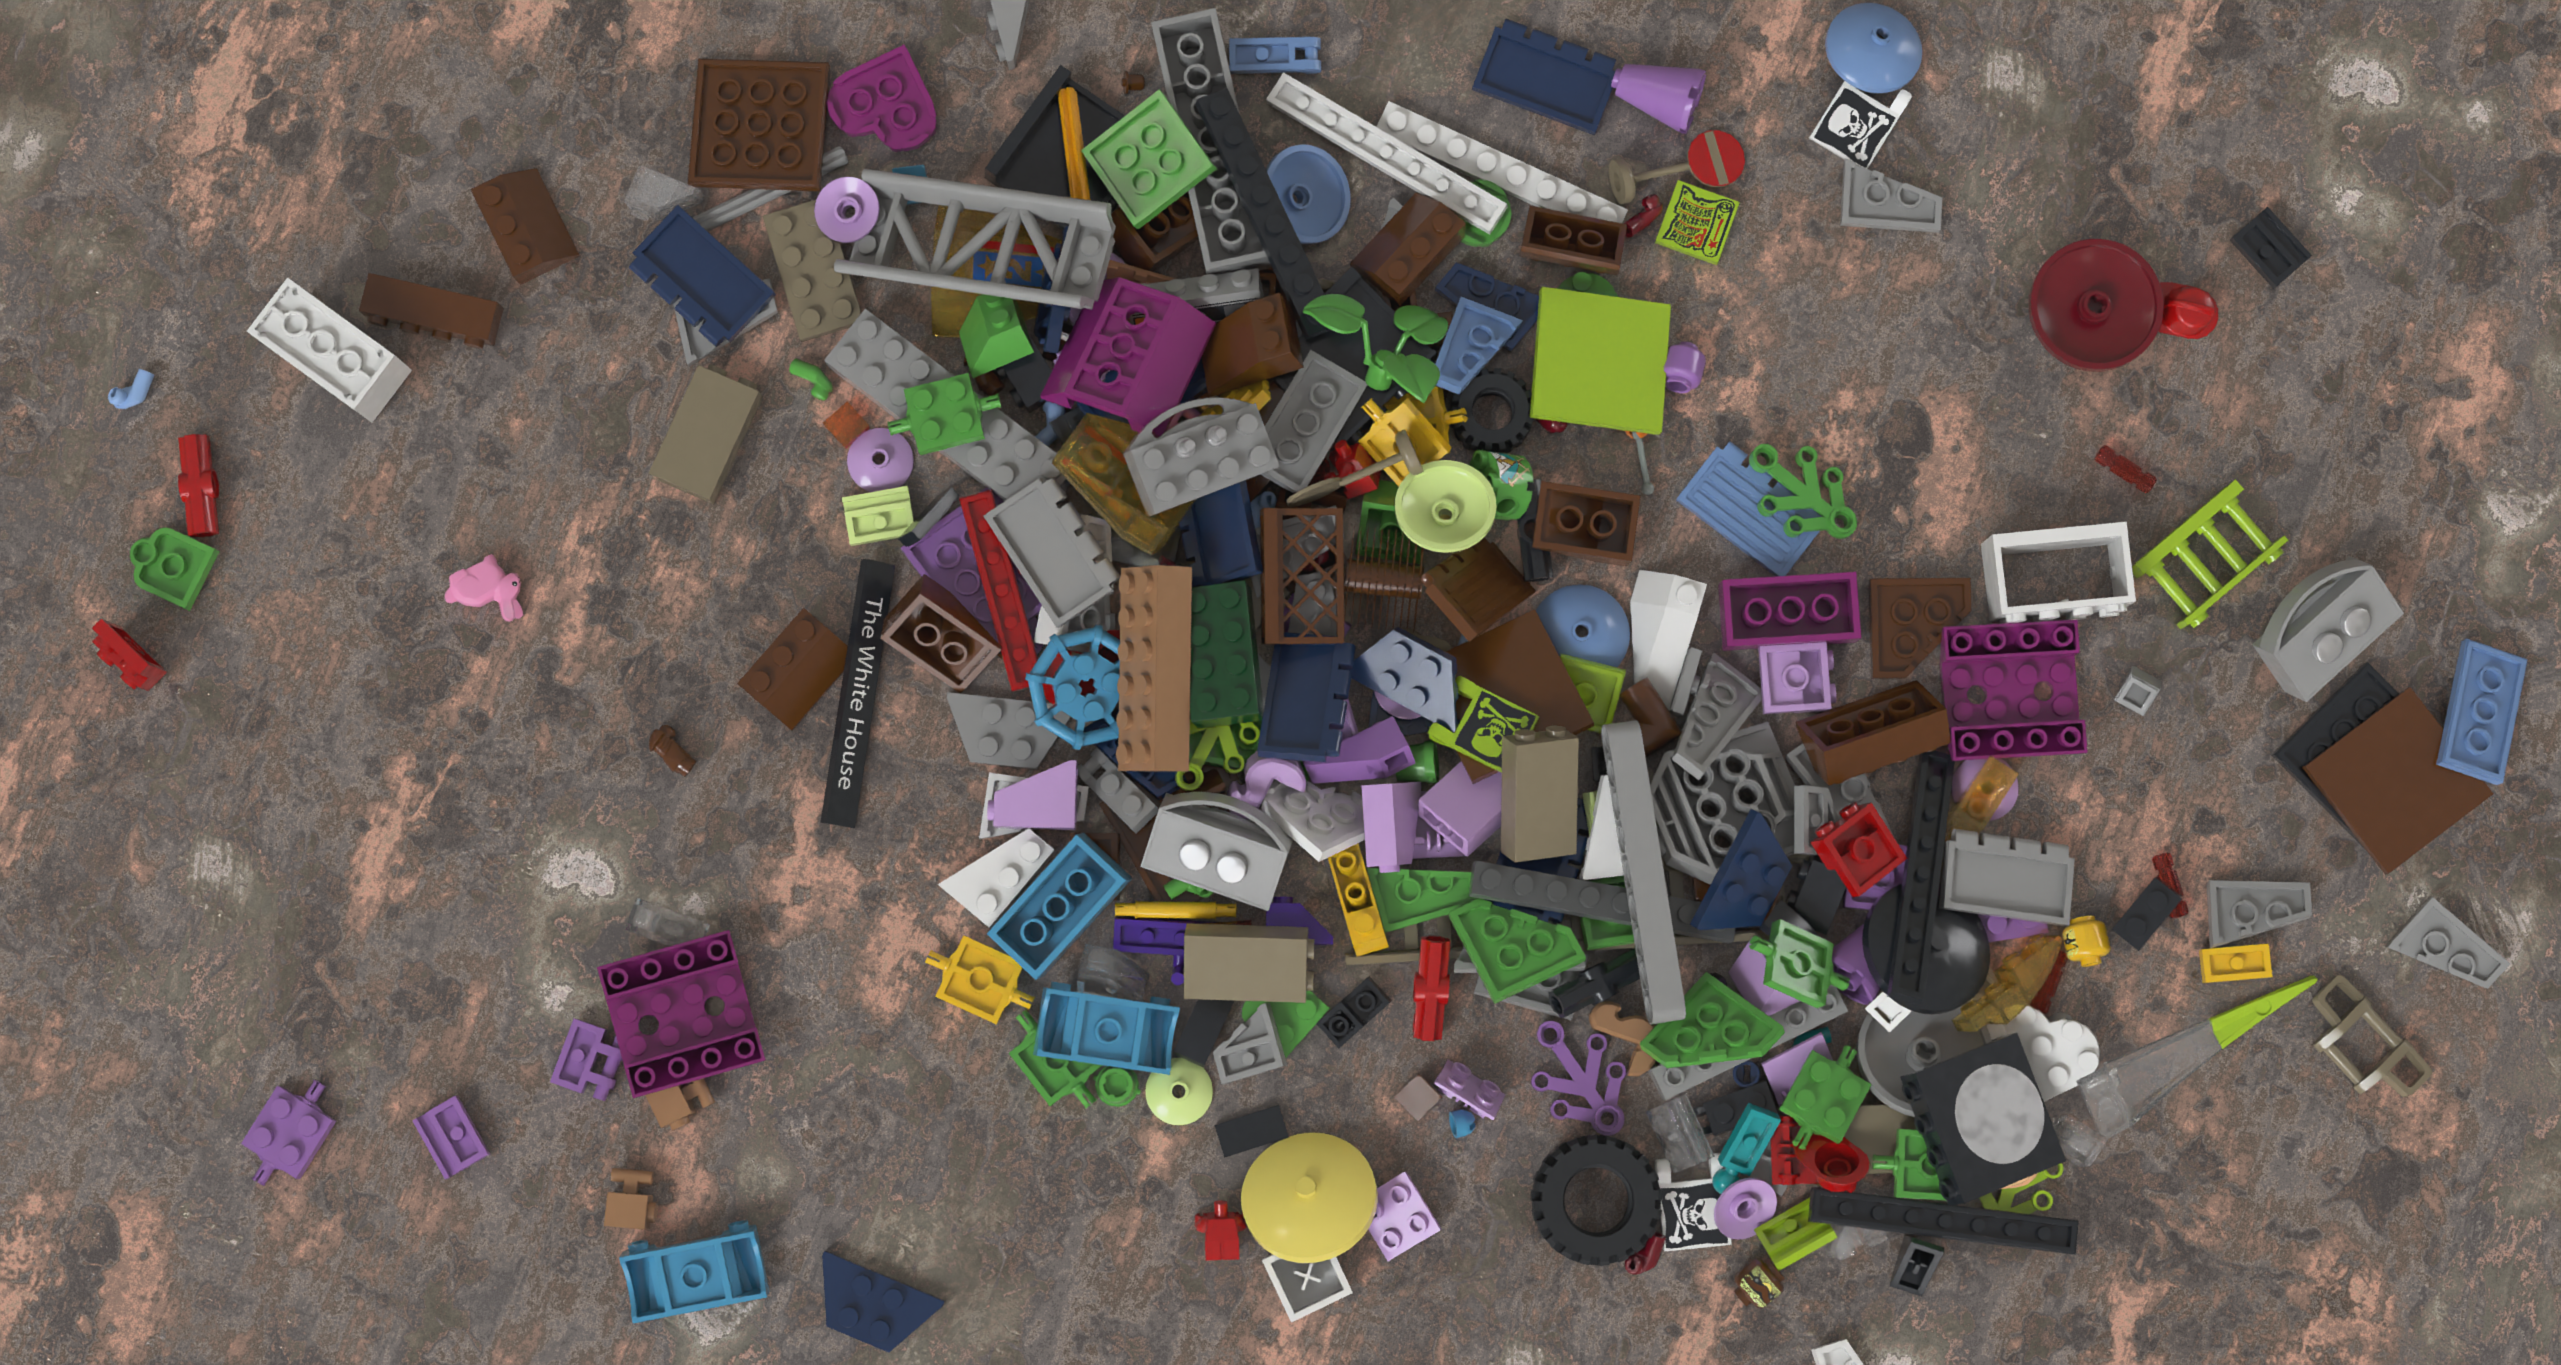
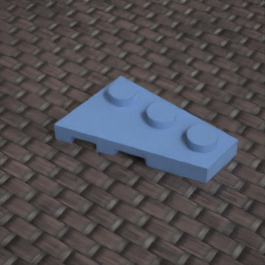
M1461 297L1435 363L1440 371V377L1436 386L1460 394L1520 328L1523 320Z

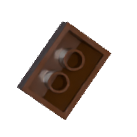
M537 168L502 174L470 189L512 276L520 285L580 256Z
M1415 193L1350 262V266L1400 307L1465 237L1466 223L1442 202Z
M1529 205L1519 256L1535 261H1546L1566 267L1591 270L1602 274L1617 275L1621 265L1627 224Z
M803 608L737 684L793 731L843 674L848 646Z

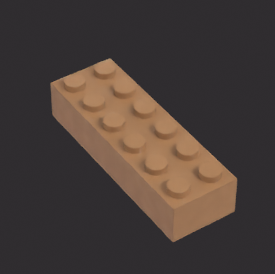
M1153 565L1121 568V577L1119 579L1121 609L1118 615L1120 625V645L1118 647L1120 673L1117 683L1119 693V712L1117 715L1119 738L1116 750L1118 771L1189 772L1192 567Z

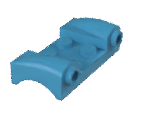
M1051 982L1050 988L1043 987L1033 1055L1170 1075L1173 1036L1180 1007L1170 1006L1171 999L1151 996L1150 1003L1085 994L1071 991L1072 984Z
M748 1220L728 1224V1230L719 1236L668 1246L656 1247L655 1244L649 1245L648 1240L631 1242L628 1244V1249L623 1251L619 1257L627 1282L633 1324L766 1298L770 1292L756 1225H749Z

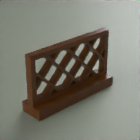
M1343 508L1260 509V556L1263 573H1260L1261 645L1344 644ZM1283 516H1296L1305 525L1293 539L1283 530ZM1303 516L1315 517L1310 522H1308ZM1321 516H1335V530L1327 539L1312 526ZM1308 529L1323 542L1310 556L1296 543ZM1334 536H1335V547L1330 543V541L1334 538ZM1283 537L1289 542L1284 549ZM1291 546L1306 559L1293 573L1283 564V555ZM1325 546L1335 554V564L1327 573L1313 560ZM1308 563L1323 576L1311 589L1307 588L1296 577ZM1283 571L1290 576L1284 583ZM1334 571L1336 572V582L1330 577ZM1292 580L1306 592L1294 607L1284 598L1283 590ZM1325 580L1336 589V598L1328 606L1313 593ZM1309 596L1323 609L1311 623L1297 611ZM1335 604L1336 615L1330 610ZM1284 605L1290 610L1285 616ZM1326 613L1336 622V637H1323L1314 628L1315 624ZM1294 614L1306 628L1298 637H1284V622ZM1311 631L1316 637L1304 636Z

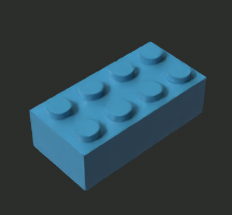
M1084 832L1076 834L990 929L987 935L1037 980L1047 974L1133 878Z

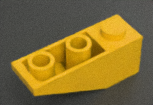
M1357 843L1328 857L1353 948L1358 957L1388 948L1389 945L1360 846Z

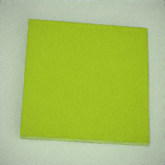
M1542 287L1539 291L1530 418L1655 435L1661 434L1666 384L1664 365L1668 355L1671 304Z

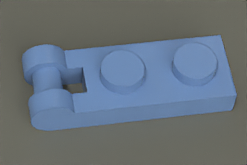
M1318 37L1229 38L1230 74L1320 73L1322 68L1321 61L1318 60V51L1321 50V39ZM1295 50L1305 51V59L1295 60Z

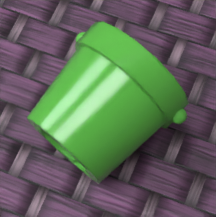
M1427 740L1424 743L1409 745L1416 763L1397 772V781L1438 783L1439 757L1436 742Z
M1105 1066L1098 1076L1095 1075L1093 1077V1080L1096 1081L1097 1095L1102 1102L1109 1106L1120 1107L1127 1105L1134 1100L1136 1095L1141 1093V1090L1138 1089V1077L1132 1069Z

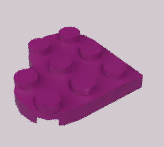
M905 44L843 73L834 80L833 87L829 91L826 104L830 118L840 130L850 137H863L875 133L882 144L888 146L890 150L901 152L920 148L936 133L937 115L933 101Z

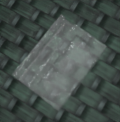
M1686 1094L1645 1111L1664 1154L1670 1162L1673 1173L1715 1157Z

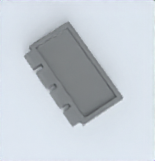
M1052 477L1044 483L1038 478L985 514L984 518L1056 628H1060L1112 593L1114 589L1111 585L1120 579V575L1109 558H1105L1097 564L1094 561L1104 551L1090 530L1085 531L1079 536L1076 532L1086 524L1072 502L1065 504L1061 508L1058 506L1068 496L1056 478Z
M1953 829L1951 841H1945L1939 909L2060 926L2070 925L2075 858H2069V846L2065 844L2044 842L2041 851V842L2037 840L2013 837L2010 845L2009 836L1981 833L1978 845V832Z

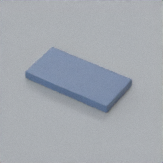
M2470 639L2461 641L2436 765L2495 785L2503 783L2528 659Z

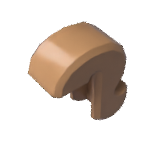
M1604 1001L1596 1004L1589 1013V1022L1592 1029L1636 1044L1626 1076L1638 1077L1649 1071L1656 1060L1645 1053L1639 1043L1656 1025L1649 1024L1646 1017L1638 1015L1619 1018L1618 1012L1621 1010V1006L1618 1003Z

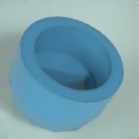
M1467 1110L1449 1112L1450 1127L1455 1138L1464 1137L1473 1132L1475 1129V1117L1471 1112Z

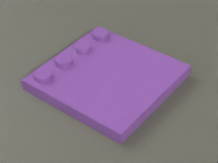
M986 487L980 492L988 491L989 489ZM993 493L997 507L1004 501ZM959 506L939 520L920 541L909 547L902 546L901 550L921 577L923 574H926L950 591L998 642L962 508ZM1011 559L1027 621H1030L1039 614L1042 605L1024 577L1018 573L1017 567Z

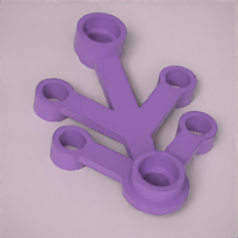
M1555 1021L1542 1023L1537 1029L1539 1043L1553 1050L1572 1080L1551 1077L1548 1073L1539 1071L1531 1077L1532 1087L1539 1092L1553 1090L1584 1096L1592 1108L1570 1106L1567 1101L1558 1099L1552 1102L1550 1106L1551 1115L1558 1120L1571 1118L1591 1122L1594 1130L1601 1135L1610 1136L1618 1133L1624 1124V1113L1617 1105L1621 1080L1626 1076L1625 1066L1617 1061L1607 1065L1605 1074L1609 1080L1604 1101L1596 1090L1602 1052L1607 1047L1606 1038L1599 1033L1588 1037L1586 1046L1589 1052L1584 1073L1563 1042V1027ZM1547 1028H1552L1556 1032V1038L1553 1041H1547L1544 1038V1031ZM1594 1037H1599L1603 1041V1046L1600 1050H1594L1591 1047V1040ZM1614 1065H1618L1622 1069V1074L1619 1078H1613L1610 1075V1068ZM1538 1075H1544L1547 1078V1085L1544 1088H1539L1535 1084V1079ZM1558 1103H1563L1566 1106L1567 1110L1563 1116H1558L1554 1112V1107ZM1605 1112L1613 1115V1122L1610 1125H1604L1601 1122V1116Z

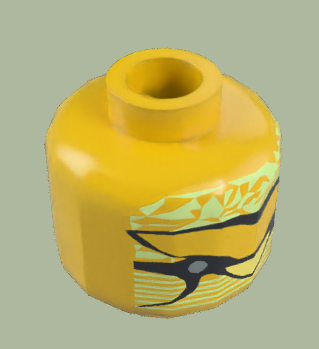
M2095 916L2071 919L2070 925L2062 932L2068 959L2081 962V967L2101 964V957L2106 956L2111 950L2106 925L2102 921L2096 920Z

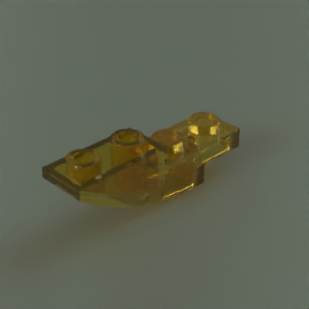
M1989 756L1948 814L1945 841H1951L1953 829L1975 831L1979 835L1986 827L2019 773L1994 757Z
M2037 934L2026 941L2027 946L2021 951L2007 955L2002 960L2003 964L1993 971L1998 982L1989 985L1984 990L1985 995L1978 1000H1972L1960 1008L1961 1013L1951 1020L1957 1031L1976 1032L1987 1023L2007 1025L2020 1014L2032 1001L2050 974L2062 944L2060 935Z

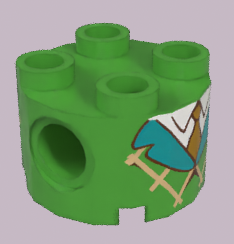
M1483 450L1475 451L1469 466L1482 473L1494 490L1496 497L1495 519L1517 520L1521 518L1527 511L1532 497V491H1527L1528 482H1533L1530 463L1521 455Z

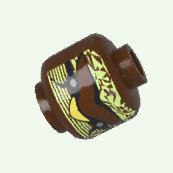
M1753 1258L1734 1275L1735 1283L1738 1286L1734 1293L1746 1307L1752 1303L1757 1308L1763 1309L1784 1291L1782 1281L1785 1280V1277L1777 1270L1769 1258L1764 1261L1761 1258Z

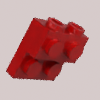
M101 618L92 627L98 634L92 641L100 649L96 654L110 667L115 664L123 672L120 678L132 689L135 690L139 687L149 691L167 673L121 626Z
M1853 802L1839 812L1842 818L1836 823L1828 821L1815 830L1818 837L1810 842L1828 870L1835 869L1852 897L1861 896L1908 859L1871 802L1861 805Z

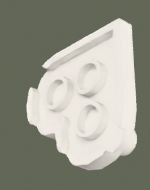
M1275 780L1262 802L1261 811L1275 821L1287 835L1318 862L1365 840L1362 796L1357 792L1353 791L1351 796L1344 793H1335L1336 787L1321 790L1310 782L1306 783L1305 792H1301Z
M2016 1003L2000 1009L1987 1024L1991 1039L2018 1033L2044 1102L2082 1084L2093 1075L2098 1067L2100 1047L2097 1037L2088 1026L2076 1020L2059 1019L2050 1022L2042 1011L2030 1005Z

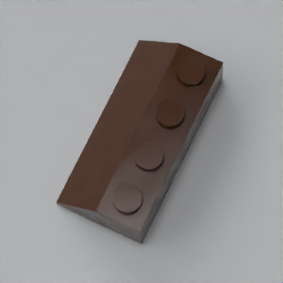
M1917 680L1796 721V728L1814 771L1828 786L1843 783L1849 778L1864 773H1872L1878 768L1892 763L1903 762L1909 757L1924 752H1931L1938 749V747L1951 743L1947 709Z

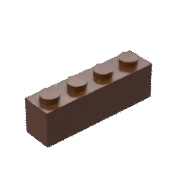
M368 273L359 307V312L368 318L367 322L370 324L387 327L389 322L400 325V330L412 334H419L420 330L432 332L431 337L451 342L452 337L463 339V344L478 349H483L484 344L495 345L504 310L496 301Z

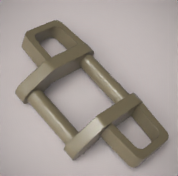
M2337 975L2331 978L2312 998L2315 1007L2332 1026L2319 1036L2312 1045L2319 1052L2323 1051L2354 1083L2353 1088L2360 1095L2383 1079L2400 1096L2407 1097L2413 1095L2432 1075V1069L2416 1052L2412 1044L2406 1038L2401 1039L2371 1007L2372 1002L2366 996H2363L2344 976ZM2335 986H2338L2354 1002L2341 1018L2338 1017L2325 999L2326 995ZM2361 1016L2391 1047L2389 1052L2365 1075L2334 1044ZM2404 1055L2419 1072L2418 1077L2409 1087L2390 1072Z

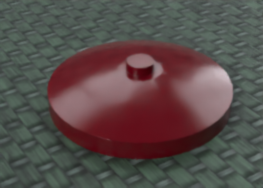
M2107 239L2080 240L2066 245L2055 252L2036 274L2030 289L2028 303L2032 328L2042 346L2060 362L2075 369L2091 372H2102L2120 368L2141 355L2155 339L2162 322L2164 310L2162 288L2149 263L2128 246Z

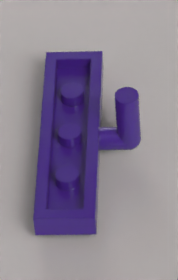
M1117 916L1114 921L1113 951L1173 955L1171 981L1174 985H1181L1184 982V934L1187 923L1250 924L1164 918L1135 919L1134 916Z

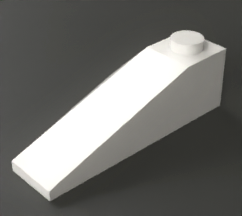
M1639 570L1630 600L1634 685L1648 677L1669 710L1707 584L1674 574Z

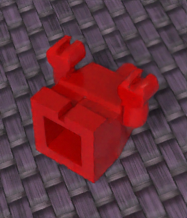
M1340 440L1335 444V450H1332L1329 454V459L1336 467L1338 475H1335L1334 472H1329L1325 474L1324 480L1335 477L1343 478L1377 462L1359 443L1348 445L1346 440ZM1381 470L1346 485L1344 493L1347 498L1351 499L1378 489Z
M1218 1200L1214 1202V1212L1203 1213V1216H1200V1213L1195 1214L1196 1230L1205 1233L1206 1261L1240 1259L1239 1232L1247 1227L1243 1212L1242 1214H1239V1212H1228L1227 1201Z

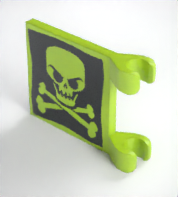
M1458 676L1455 679L1458 686V694L1472 699L1455 733L1438 723H1433L1428 730L1429 738L1502 773V736L1515 735V731L1521 729L1533 730L1540 717L1479 687L1470 680Z

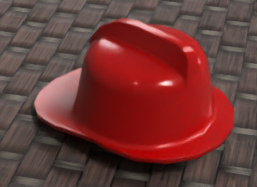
M2160 282L2164 310L2158 332L2187 339H2200L2214 330L2218 321V307L2208 292L2193 286L2173 282Z
M1813 1134L1805 1150L1798 1148L1800 1143L1793 1147L1798 1160L1815 1174L1817 1182L1824 1189L1831 1192L1847 1191L1852 1193L1856 1189L1857 1182L1863 1179L1869 1172L1870 1162L1867 1154L1845 1137H1843L1839 1144H1836L1825 1136Z

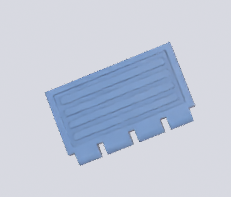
M1731 441L1728 442L1723 450L1717 446L1677 497L1676 501L1774 576H1786L1820 531L1803 532L1800 536L1791 538L1783 530L1785 521L1794 515L1800 516L1803 519L1822 516L1813 509L1777 511L1773 516H1762L1757 509V504L1765 495H1774L1775 497L1796 495L1780 482H1777L1773 488L1767 485L1773 478L1767 472H1756L1750 464L1747 468L1742 466L1741 464L1748 454ZM1764 501V507L1767 510H1773L1772 503ZM1790 522L1791 529L1799 531L1798 524Z

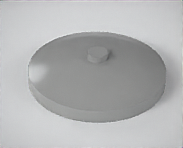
M1969 1004L1962 1005L1953 1011L1943 1014L1931 1015L1911 1011L1890 1033L1868 1013L1857 1038V1063L1863 1079L1872 1084L1870 1090L1879 1100L1902 1114L1915 1117L1910 1103L1903 1095V1084L1900 1076L1915 1073L1992 1042V1039L1983 1019Z

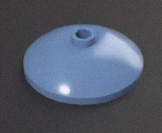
M1859 3L1845 8L1833 19L1826 33V54L1835 72L1848 84L1866 92L1888 93L1904 87L1915 76L1922 61V44L1914 26L1901 13L1882 4Z
M1295 145L1276 154L1267 165L1266 171L1300 243L1315 244L1333 237L1344 225L1349 214L1351 201L1348 180L1339 163L1329 153L1312 145ZM1293 194L1297 197V203L1293 199Z
M1570 585L1554 591L1538 606L1536 612L1559 656L1562 653L1613 667L1620 665L1629 647L1630 627L1623 608L1610 594L1590 585ZM1578 626L1586 627L1588 631L1586 637L1577 636L1575 630Z

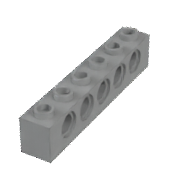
M1829 986L1826 1005L1815 1008L1799 1001L1770 1015L1769 1017L1781 1024L1785 1031L1770 1049L1848 1012L1837 987ZM1749 1059L1666 1068L1662 1064L1651 1067L1648 1072L1661 1099L1667 1100Z

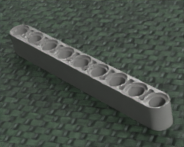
M1637 720L1605 724L1601 730L1646 1016L1651 1025L1684 1020L1686 1017L1684 993L1641 728Z

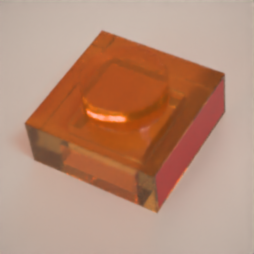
M848 401L823 422V425L845 449L860 435L870 429L867 422Z

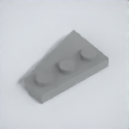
M1845 158L1840 226L1940 232L1943 197L1906 182L1903 184L1884 176L1885 174L1881 172L1871 171Z

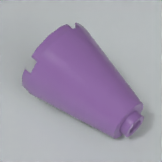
M1625 64L1623 69H1616L1611 87L1616 88L1615 95L1679 133L1687 134L1694 119V116L1690 115H1693L1696 106L1698 107L1702 95L1706 71L1695 68Z
M1863 924L1833 947L1832 963L1834 972L1850 979L1847 982L1849 983L1848 988L1844 991L1840 989L1838 991L1855 1002L1868 1005L1870 1001L1872 1002L1877 997L1880 987L1872 977L1864 957L1862 945Z

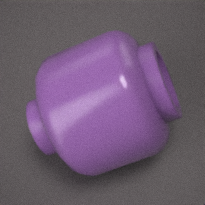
M1684 341L1668 347L1664 372L1666 373L1665 386L1670 391L1687 393L1700 385L1706 365V358L1695 344Z

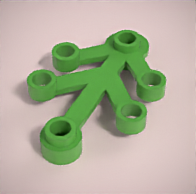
M1760 444L1750 453L1749 463L1756 472H1767L1796 495L1786 497L1765 495L1757 504V509L1762 516L1770 517L1777 511L1813 509L1822 516L1803 519L1797 515L1791 516L1783 525V530L1787 536L1796 538L1803 532L1826 530L1832 537L1844 539L1854 533L1857 527V518L1850 508L1845 507L1841 484L1843 473L1837 467H1829L1821 475L1822 484L1829 489V504L1821 498L1815 463L1818 455L1813 447L1804 446L1795 455L1797 465L1802 467L1804 483L1777 463L1778 453L1773 446ZM1803 452L1810 455L1811 462L1804 461L1802 458ZM1757 456L1764 457L1766 465L1759 464ZM1828 473H1832L1836 476V483H1833L1828 479ZM1764 501L1771 502L1773 510H1767L1764 507ZM1835 518H1839L1843 521V528H1840L1835 524ZM1790 522L1797 523L1799 531H1793L1790 527Z

